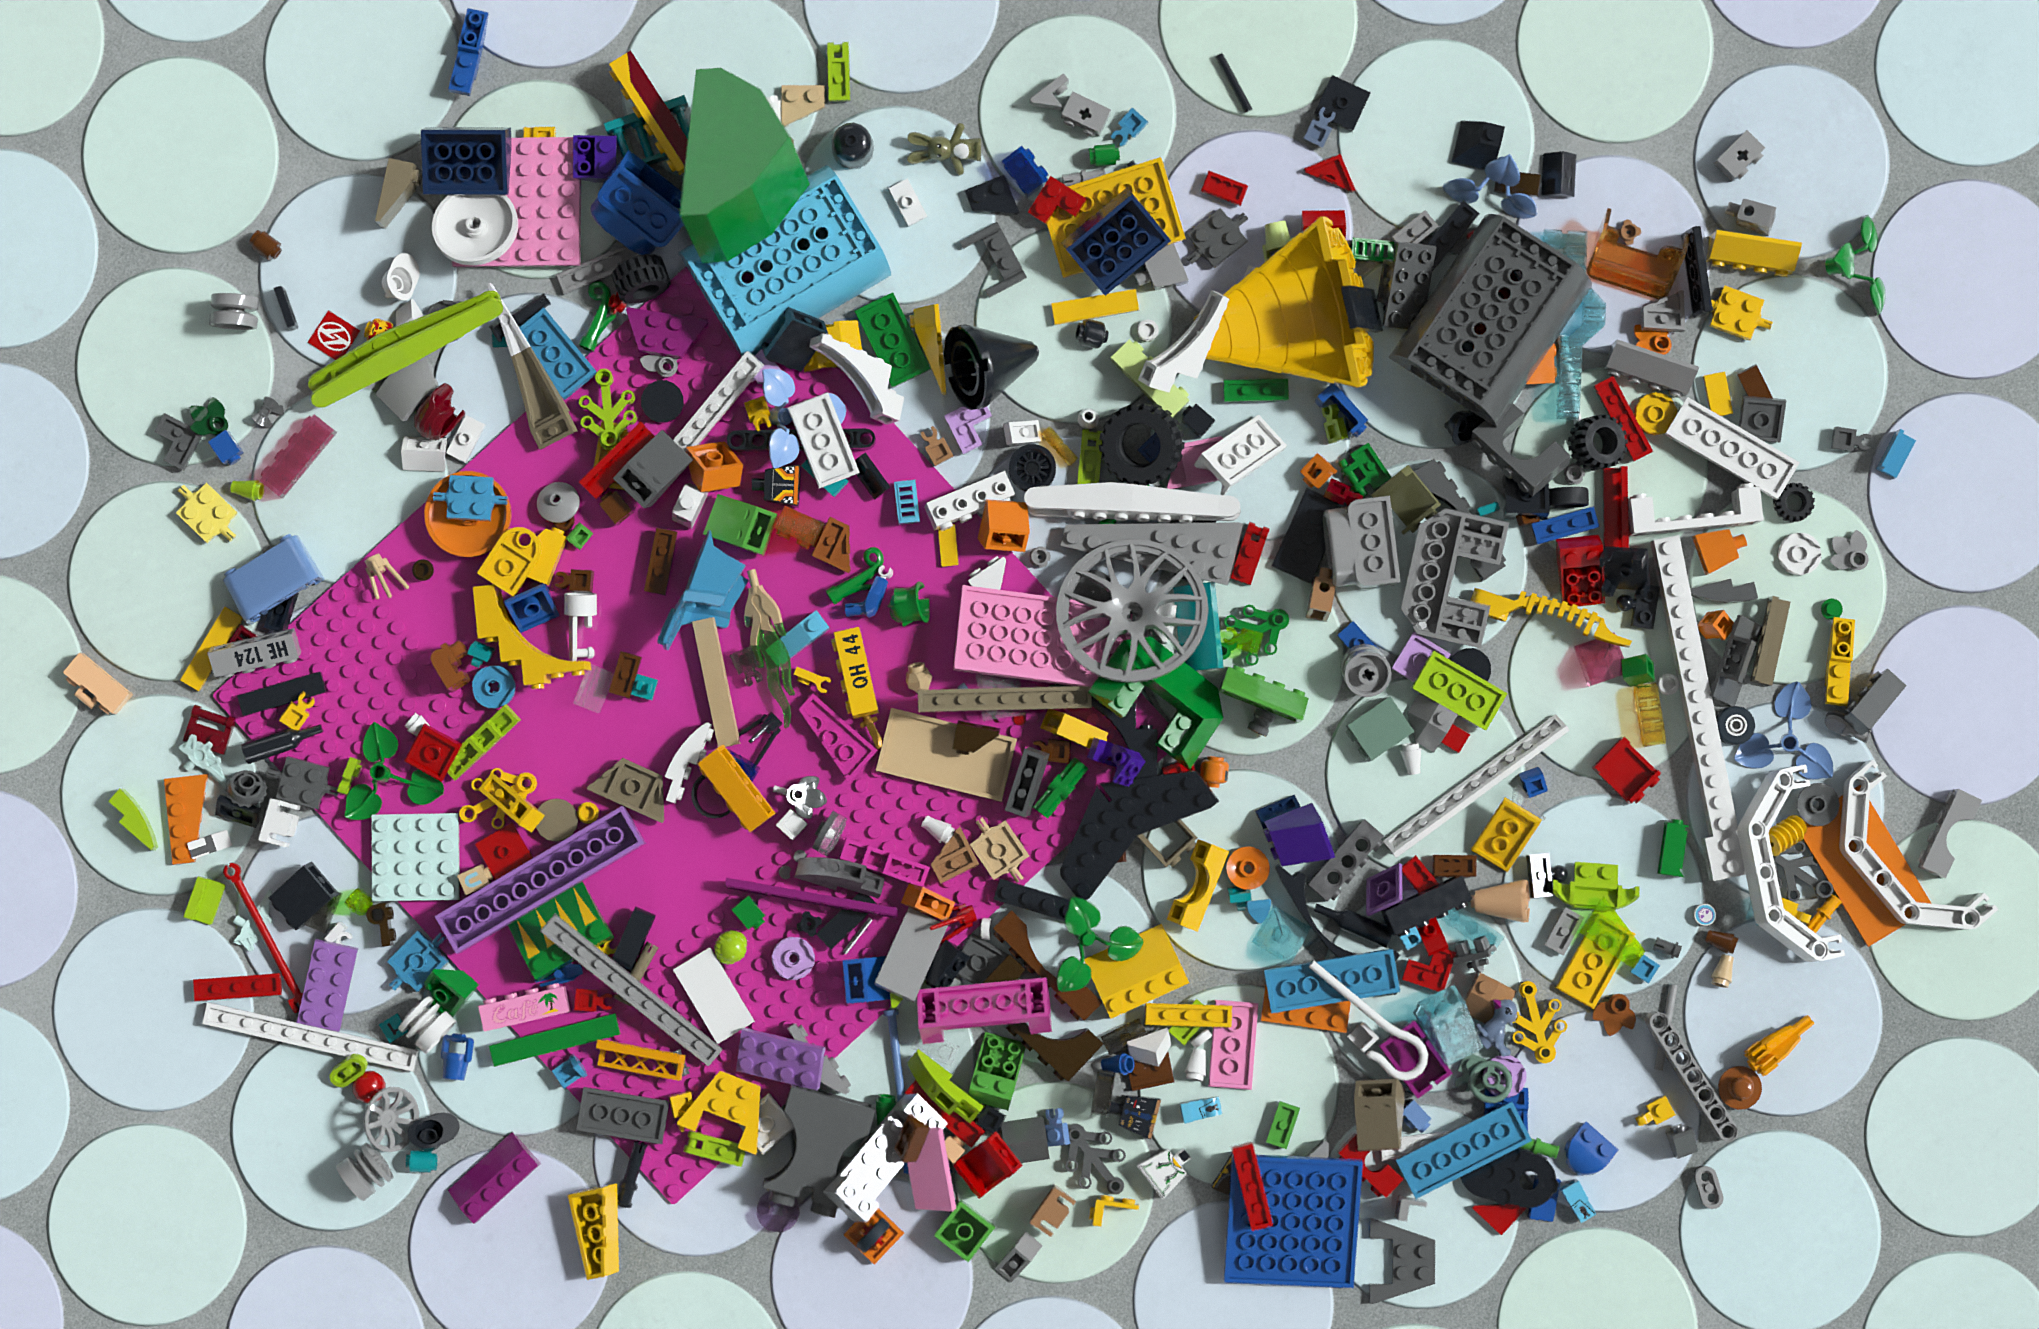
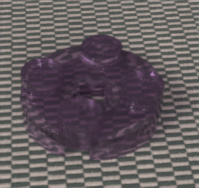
M770 1190L767 1191L759 1199L757 1205V1218L760 1224L765 1229L773 1232H785L791 1229L796 1224L800 1215V1206L797 1198H795L793 1206H787L770 1201L768 1199ZM774 1205H782L784 1207L782 1216L773 1214L775 1210Z

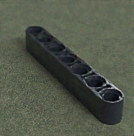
M796 429L789 430V434L795 435L796 438L798 437ZM843 429L844 434L849 435L851 438L848 443L851 450H869L876 444L875 434L870 429ZM774 430L732 431L727 436V444L735 452L769 451L770 436ZM863 434L871 435V443L867 445L860 442L861 436ZM758 435L763 436V445H753L754 437ZM735 436L743 438V443L738 447L731 444L732 438ZM799 445V451H804L803 446Z

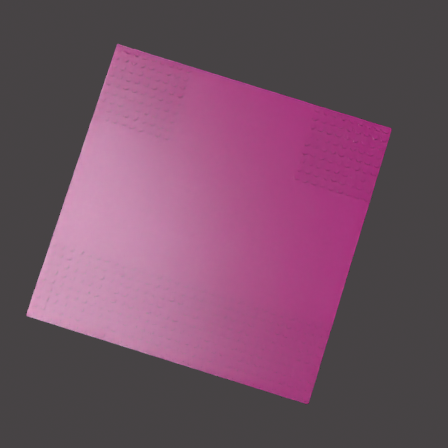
M687 267L670 280L671 285L664 293L647 301L639 308L708 319L706 329L704 328L698 335V339L688 348V352L684 357L676 361L678 368L673 376L663 377L658 372H650L642 366L640 358L648 354L639 353L629 319L599 344L594 352L589 353L585 357L596 371L608 369L612 373L614 378L612 385H610L612 408L619 401L625 390H631L634 393L635 401L632 404H627L613 421V423L619 424L626 411H634L637 421L632 425H628L626 428L628 432L641 421L654 436L663 430L674 440L742 358ZM746 272L742 275L741 279L744 283L748 284L754 280V276L752 273ZM775 362L782 371L791 376L795 385L794 394L787 398L788 403L783 408L788 409L790 406L826 392L838 396L846 408V415L841 423L842 429L866 428L872 430L876 437V444L873 448L869 450H851L854 459L856 460L866 452L890 485V488L874 500L855 474L846 478L849 482L833 497L824 487L819 488L816 480L801 466L807 460L805 451H799L794 461L781 466L800 465L799 508L767 502L764 500V491H752V478L765 479V469L773 468L769 451H733L743 464L740 486L710 491L692 529L672 520V511L684 485L688 483L695 485L691 479L689 465L651 507L643 508L627 491L608 488L596 500L579 483L594 467L599 438L591 430H585L582 427L581 419L584 416H590L598 426H601L602 421L591 411L584 410L579 405V399L587 395L593 403L603 409L601 386L598 385L594 376L564 400L570 410L569 414L578 430L577 432L540 450L530 431L525 411L460 470L475 471L493 477L504 489L510 501L512 518L509 529L514 527L527 528L536 536L545 528L551 530L552 527H555L552 522L545 520L537 509V499L540 492L546 486L555 482L567 483L577 491L580 505L574 515L575 524L573 528L580 522L593 535L580 550L568 540L565 544L548 586L560 616L521 634L530 644L543 653L570 661L569 615H564V594L572 592L569 591L570 586L566 589H559L555 586L556 583L561 584L564 581V577H558L556 573L564 572L571 576V569L594 571L592 593L597 594V615L592 616V627L586 628L584 626V616H577V649H586L587 647L594 649V657L592 659L577 657V661L591 662L590 671H584L585 675L572 676L571 673H564L563 678L551 679V684H544L543 689H531V686L523 684L522 663L517 666H508L507 662L500 661L499 639L498 642L485 643V639H478L473 587L494 585L477 574L490 552L468 558L452 555L440 548L433 541L426 528L424 517L425 502L288 626V629L295 628L301 649V654L297 661L289 664L279 662L274 667L264 669L263 666L258 667L250 673L237 672L213 694V697L230 716L236 718L235 722L251 740H255L290 728L279 721V718L289 704L244 717L237 696L316 672H322L327 693L313 696L315 703L311 708L306 709L310 715L299 730L321 724L324 732L301 741L297 748L269 757V759L280 772L284 768L287 756L330 767L327 777L328 785L339 787L349 758L354 757L361 760L362 770L359 777H355L354 781H352L350 790L358 784L369 785L373 790V778L370 776V769L377 762L368 761L363 753L364 738L373 722L390 730L398 740V749L395 755L391 758H384L385 762L383 765L391 770V774L411 781L412 773L418 769L404 762L417 736L408 732V729L405 727L409 719L415 713L419 716L422 715L431 727L462 744L501 709L487 708L477 702L472 687L474 676L479 670L488 666H501L507 669L513 675L516 682L515 695L507 705L521 721L456 781L447 773L442 781L444 794L427 805H418L411 801L407 793L409 784L392 778L385 783L378 782V790L375 794L381 797L382 806L376 815L459 813L460 809L465 805L475 806L488 799L481 791H475L471 783L475 778H481L485 782L494 768H500L504 772L515 776L525 772L535 776L537 787L532 793L527 794L526 800L535 808L539 809L544 802L556 798L566 800L574 806L576 811L581 804L591 802L598 807L599 816L597 820L623 805L588 790L587 787L622 758L662 775L664 823L625 807L646 844L583 881L615 937L609 944L610 948L616 949L635 907L655 914L654 922L642 950L646 942L652 944L651 948L655 945L659 949L656 951L640 982L716 1043L673 969L710 947L715 954V942L722 933L730 930L741 932L747 939V949L744 958L734 964L727 965L721 962L720 964L755 1022L745 1028L794 1039L788 1028L797 1023L798 1026L802 1025L808 1033L806 1039L810 1044L814 1043L815 1045L825 1047L824 1056L827 1055L829 1058L833 1056L835 1059L882 1016L884 1010H888L891 1007V999L846 1004L843 960L887 956L909 908L901 903L909 883L866 868L868 872L885 877L881 896L879 899L871 898L878 905L897 908V918L869 914L831 950L817 935L811 937L807 932L799 931L797 924L801 922L803 912L809 911L812 916L822 919V924L818 925L816 929L818 933L842 909L728 889L725 886L726 878L852 900L859 892L840 886L833 890L795 878L798 862L794 860V854L798 850H803L807 855L806 857L843 860L839 858L845 838H849L930 867L923 887L955 902L954 906L962 904L969 906L972 904L977 921L973 922L972 927L966 928L948 940L958 946L981 925L983 918H989L1004 904V902L993 899L999 878L1014 883L1016 881L1010 873L1002 874L993 880L972 849L980 865L941 884L931 863L940 854L945 843H940L925 828L921 827L924 819L930 816L949 823L955 831L961 827L969 845L982 834V831L975 823L979 820L984 827L980 821L983 817L989 828L1006 820L1029 854V857L1020 862L1017 867L1024 878L1020 880L1015 873L1019 879L1018 884L1025 885L1073 841L1097 786L1109 801L1112 800L1100 783L1113 781L1117 767L1087 758L1090 749L1071 741L1070 761L1075 757L1088 768L1087 772L1074 786L1075 789L1065 801L1061 802L1051 816L1046 818L1034 808V805L1048 790L1046 788L1055 777L1061 774L1069 764L1048 761L1031 815L1023 817L1008 812L1005 808L1024 749L1032 747L1041 751L1039 745H1033V742L1037 740L1043 741L1046 745H1048L1049 739L1069 741L1040 728L1048 709L998 710L995 717L1000 723L992 719V714L996 710L918 712V695L914 690L909 689L906 683L908 666L917 662L925 663V667L932 675L929 690L957 689L963 682L968 689L1049 687L1054 685V683L953 670L961 589L963 585L971 586L968 582L971 579L969 576L971 573L979 568L983 571L989 567L987 563L996 556L1000 559L1004 557L1006 564L1001 590L1053 596L1012 551L985 549L977 539L982 520L977 513L972 515L973 518L969 521L961 523L959 520L952 523L955 525L959 564L942 567L938 529L934 531L924 507L927 502L956 490L894 423L886 425L870 418L871 413L862 395L850 378L839 367L822 368L812 372H804L803 369L800 372L795 369H788L784 365ZM664 364L663 369L670 370L671 366ZM609 377L602 378L604 383L609 380ZM657 380H667L674 383L681 390L684 397V407L681 414L675 420L667 423H658L645 415L641 406V396L644 389L650 383ZM755 380L750 382L699 445L722 441L727 443V436L732 431L756 430L753 422L751 423L744 403L764 396L763 385L758 384ZM626 395L625 400H630L632 395ZM589 400L582 402V405L585 406L589 404ZM767 402L769 411L775 408V406ZM628 415L626 419L632 420L634 415ZM586 420L584 422L585 426H589L591 424L590 420ZM793 421L788 425H784L789 430L796 429ZM762 423L759 426L760 430L781 429L777 428V425L772 424L768 428L766 423ZM845 434L846 439L849 443L851 438L849 435ZM863 434L860 438V442L865 445L872 441V436L869 434ZM758 435L754 437L753 445H763V436ZM735 436L731 441V444L735 447L743 443L741 436ZM798 436L797 439H798L799 445L802 446V443H801L800 438H799V436ZM916 480L920 523L899 525L894 482ZM912 486L899 488V492L912 490ZM609 491L612 493L617 491L634 512L618 526L615 525L599 505L602 502L601 498ZM718 494L760 507L778 515L764 556L713 538L716 548L746 565L740 574L741 576L749 580L747 571L756 569L759 585H762L764 590L776 602L782 617V623L773 624L771 619L775 632L762 630L759 645L750 646L753 617L744 616L749 594L748 588H751L749 581L731 610L729 626L725 629L717 627L738 732L770 712L783 723L779 727L781 732L775 737L757 766L754 765V762L773 733L768 734L765 731L753 743H749V739L762 728L761 724L739 737L741 744L726 747L733 757L740 760V767L775 812L773 816L752 832L741 826L735 812H731L721 818H709L697 811L692 802L691 792L695 781L702 775L699 765L689 764V767L692 769L688 780L684 779L682 788H685L682 799L677 800L676 803L666 800L673 780L666 778L665 775L675 754L687 738L706 722L712 724L711 729L713 730L714 725L693 623L681 626L668 651L664 650L663 645L658 644L657 640L672 608L675 609V605L685 591L694 563L706 537L703 533ZM913 495L900 496V500L913 499ZM560 497L555 498L553 502H559ZM914 503L901 504V508L914 507ZM914 511L902 513V517L915 515ZM829 517L849 525L850 573L811 556ZM656 528L678 532L666 596L644 592ZM572 529L564 531L563 535L567 537ZM529 534L520 536L519 542L522 546L530 544L531 537ZM876 547L882 552L884 557L883 565L885 569L883 574H887L890 567L893 570L892 577L886 579L888 585L881 606L875 616L870 618L865 615L846 617L845 604L864 602L869 590L850 594L835 605L831 602L825 590L833 585L837 586L868 569L870 566L865 563L863 554L868 548ZM871 553L869 560L876 562L877 556ZM376 554H380L382 559L387 558L389 564L408 584L409 589H405L385 567L386 571L382 573V576L392 597H387L378 577L374 576L379 594V599H375L369 575L365 570L367 566L364 561ZM421 559L430 561L434 567L433 576L426 581L416 579L412 573L414 563ZM879 572L865 584H872L876 576L880 577ZM526 578L516 595L543 583ZM920 581L924 584V588L918 591V599L929 598V621L926 623L914 621L903 627L902 623L896 622L891 618L890 608L887 605L890 603L895 588H909ZM501 589L503 602L513 597ZM506 607V610H507V612H508V615H509L510 619L512 620V622L514 623L515 627H516L517 630L519 631V629H518L517 625L515 624V622H514V620H513V618H512V616H511V614H510L508 608ZM817 610L830 627V630L782 666L778 667L766 650ZM855 627L860 628L879 713L870 716L871 718L876 716L878 719L874 725L882 739V743L891 708L955 724L959 720L1001 728L1000 735L1017 739L1002 802L876 771L881 748L877 749L878 751L850 783L847 781L799 711V708L806 700L814 694L876 748L867 727L861 729L859 725L864 722L862 717L854 719L852 713H847L845 701H849L848 694L842 691L841 680H844L843 672H838L836 660L840 658L838 651L834 652L831 639L835 638L834 632ZM459 640L465 644L468 650L475 641L495 648L492 658L488 662L484 661L479 668L471 665L474 656L467 655L460 659L462 665L457 667L458 670L468 673L472 681L455 692L446 688L431 662L432 653L437 649H442L440 645L445 642L452 645ZM621 651L642 657L638 674L658 680L653 701L634 695L626 698L609 693ZM796 667L822 677L830 678L832 680L831 683L827 681L821 683V688L827 690V693H821L815 683L810 682L809 685L797 681L798 677L794 675ZM497 681L495 683L490 682L488 685L490 686L489 691L491 693L494 691L498 692L500 689L498 688L499 683ZM1140 692L1134 701L1136 703V729H1140V725H1153V729H1157L1158 740L1168 722ZM312 697L303 699V701L307 703ZM1093 707L1052 709L1108 732L1107 742L1128 748L1119 731L1097 709ZM1023 713L1026 716L1024 725L1019 726L1014 723L1013 718L1015 714ZM715 730L711 741H706L704 747L707 750L706 756L718 748ZM1157 746L1158 763L1167 753ZM496 770L494 774L500 778L501 772ZM816 776L819 778L817 789L825 794L827 803L822 807L812 808L813 815L811 819L802 818L808 825L792 840L776 825L790 809L795 813L796 810L793 805L788 803L786 795L773 792L774 786L788 789L791 785L798 784L803 777ZM706 778L703 780L697 790V800L701 808L711 814H722L728 811L729 808L726 805L725 799L714 790L710 779ZM525 779L523 781V786L526 788L529 787L530 781L528 779ZM502 780L510 787L514 785L513 783ZM476 781L474 784L475 788L479 789L482 782ZM339 792L338 796L325 793L321 799L319 809L315 810L372 872V817L365 820L346 818L345 811L348 794ZM497 805L479 813L473 822H464L459 816L460 874L479 865H484L485 868L488 867L475 844L500 830L495 829L491 824L492 819L496 816ZM472 810L466 811L465 815L467 818L473 816ZM832 811L839 813L832 827L836 832L833 839L826 838L819 851L812 849L817 838L815 833L823 820L827 821ZM505 814V826L512 822L514 823L533 858L562 842L547 840L540 835L536 828L531 833ZM578 818V826L573 834L579 832L580 830L584 829L590 824L583 823ZM496 819L494 822L495 826L500 827L502 820ZM783 866L791 868L790 878L783 879L779 875V870ZM460 884V900L398 902L433 940L440 932L444 934L434 916L470 895L465 894ZM747 896H750L766 915L763 918L765 922L756 930L753 927L748 930L732 911ZM952 911L949 919L956 917V912L959 911ZM871 918L873 921L849 952L845 954L843 952L867 919ZM959 921L949 924L943 938L964 924L960 925ZM508 925L460 954L455 953L448 939L439 946L459 970L464 971L479 984L477 990L486 1000L496 998V1002L505 1000V995L517 993V996L520 997L526 995V990L538 988L539 992L545 991L547 987H541L540 984L555 980L553 978L535 983V978L527 966ZM789 937H800L806 940L812 946L815 954V963L811 972L797 980H790L780 976L772 964V953L775 946L781 940ZM609 954L608 956L612 959L614 954ZM790 955L791 962L798 960L797 955ZM577 960L572 962L573 964H580ZM583 965L584 974L577 977L574 981L559 984L560 987H566L570 1012L510 1025L520 1037H525L616 1013L621 1034L601 1040L667 1052L681 1049V1053L686 1055L685 1063L687 1067H690L688 1069L690 1074L683 1076L681 1081L599 1066L597 1064L600 1049L596 1048L597 1041L539 1055L538 1057L551 1071L567 1061L572 1054L580 1060L588 1076L585 1078L581 1077L566 1087L580 1103L583 1087L668 1101V1096L690 1091L694 1102L718 1072L722 1071L761 1086L760 1100L769 1093L782 1107L786 1103L791 1085L736 1071L741 1030L718 1043L722 1051L707 1066L633 1005L628 1006L615 998H605L604 1004L612 1006V1009L604 1010L597 1006V1012L574 1010L576 988L598 990V996L607 993L613 996L618 994ZM606 1050L604 1062L612 1063L618 1059L613 1051ZM628 1055L623 1058L629 1067L638 1063L634 1055ZM649 1058L644 1062L648 1070L651 1071L659 1066L655 1059ZM670 1062L664 1067L669 1074L674 1075L675 1070ZM669 1103L663 1144L615 1136L610 1137L629 1158L634 1141H639V1144L643 1142L648 1145L640 1170L671 1204H676L721 1162L683 1151L685 1145L688 1144L689 1137L687 1135L689 1129L684 1128V1132L679 1130L677 1122L680 1117H673ZM703 1111L696 1132L740 1143L744 1132L737 1123ZM697 1140L696 1148L702 1149L703 1141Z

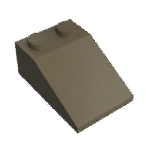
M388 159L375 221L381 228H386L416 192L417 186L421 185L422 174H420V170L414 163Z

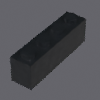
M1456 875L1380 912L1390 935L1401 937L1410 933V928L1415 926L1421 928L1430 923L1429 920L1434 917L1440 919L1449 914L1448 911L1453 908L1459 910L1468 906L1467 902L1473 899L1463 876Z

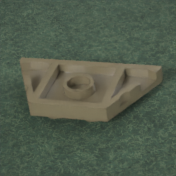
M622 758L587 787L588 790L658 822L664 823L663 776L627 759Z

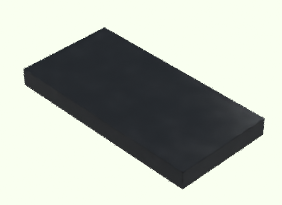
M1694 226L1682 233L1681 239L1692 315L1694 318H1699L1713 311L1701 226Z
M1352 285L1341 287L1350 329L1374 333L1382 332L1383 327L1374 289Z
M1306 488L1271 566L1311 584L1326 551L1323 514L1325 510L1345 508L1346 505L1333 502L1324 497V495Z

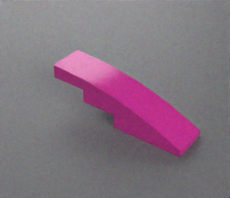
M845 838L839 858L865 865L869 869L922 887L930 869L926 865L849 838Z

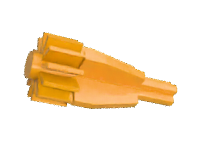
M1805 1015L1793 1026H1785L1764 1037L1762 1040L1756 1041L1744 1051V1056L1748 1058L1747 1064L1753 1071H1757L1763 1077L1768 1075L1779 1066L1777 1063H1780L1800 1042V1035L1813 1026L1814 1022L1808 1015Z

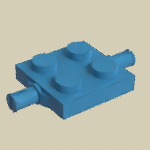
M450 475L447 493L434 492L433 501H446L447 519L491 521L494 504L507 505L508 496H495L493 477Z
M417 931L387 961L398 975L389 983L393 990H396L405 982L410 984L416 992H419L425 986L424 982L432 970L442 969L449 962L438 948L447 939L446 936H443L444 934L440 932L431 941L420 931Z

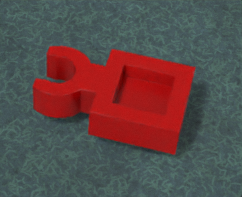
M576 988L574 1010L597 1012V1006L604 1010H610L612 1006H606L604 1000L605 998H613V995L607 993L598 996V990Z

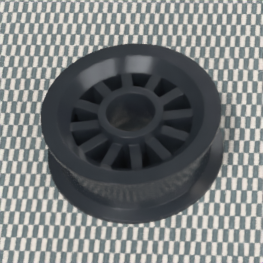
M1024 445L1017 449L1010 459V478L1019 489L1025 492L1032 487L1049 486L1056 474L1055 459L1051 452L1041 445ZM1028 453H1030V460L1026 456ZM1033 453L1038 454L1036 459H1033ZM1022 456L1025 459L1026 463L1020 460ZM1040 456H1043L1044 459L1039 462ZM1047 461L1048 466H1041ZM1030 463L1037 464L1039 467L1038 472L1035 474L1028 473L1026 470L1027 465ZM1049 469L1048 474L1041 470ZM1017 471H1024L1020 475L1017 474ZM1039 474L1045 476V479L1042 480ZM1025 475H1027L1025 481H1023V480L1020 479V478L1024 477ZM1035 477H1037L1039 483L1035 484ZM1029 478H1032V484L1027 483Z

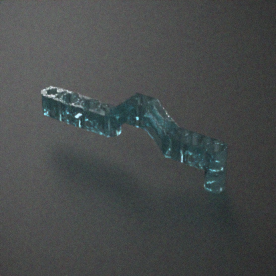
M1544 229L1542 241L1554 249H1563V255L1576 262L1586 272L1587 231L1567 230L1566 234H1562V230ZM1592 288L1581 302V327L1571 336H1560L1556 419H1579L1583 345L1605 326L1606 303Z

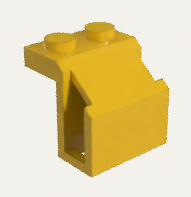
M858 320L833 322L834 324H825L828 335H831L833 339L839 342H846L856 350H862ZM816 351L804 367V372L838 366L825 355Z

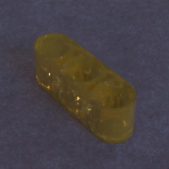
M1656 682L1634 685V698L1643 747L1666 744Z

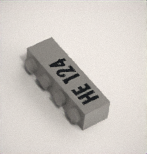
M295 628L214 646L208 651L214 677L221 676L222 678L231 677L234 673L240 671L242 673H250L255 668L262 666L264 669L271 668L279 662H284L285 664L297 661L301 654Z

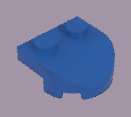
M1587 1121L1580 1126L1564 1147L1567 1158L1566 1164L1574 1173L1581 1176L1594 1175L1603 1170L1619 1150Z

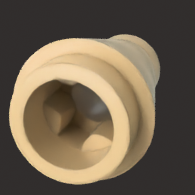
M1721 955L1711 975V983L1713 985L1728 988L1729 984L1732 983L1733 957Z

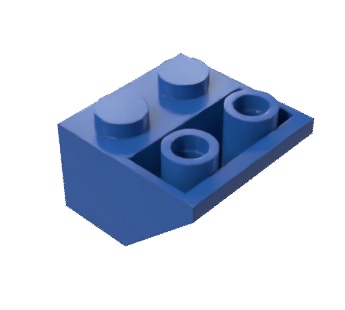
M886 956L843 960L846 1004L891 999L889 991L874 985Z

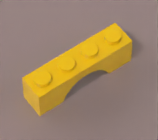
M1197 840L1190 858L1196 871L1194 884L1184 897L1174 899L1166 920L1198 932L1229 851L1208 842Z

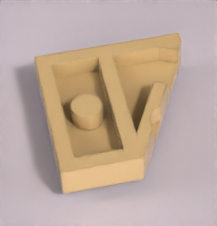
M782 85L781 122L784 127L825 108V85Z

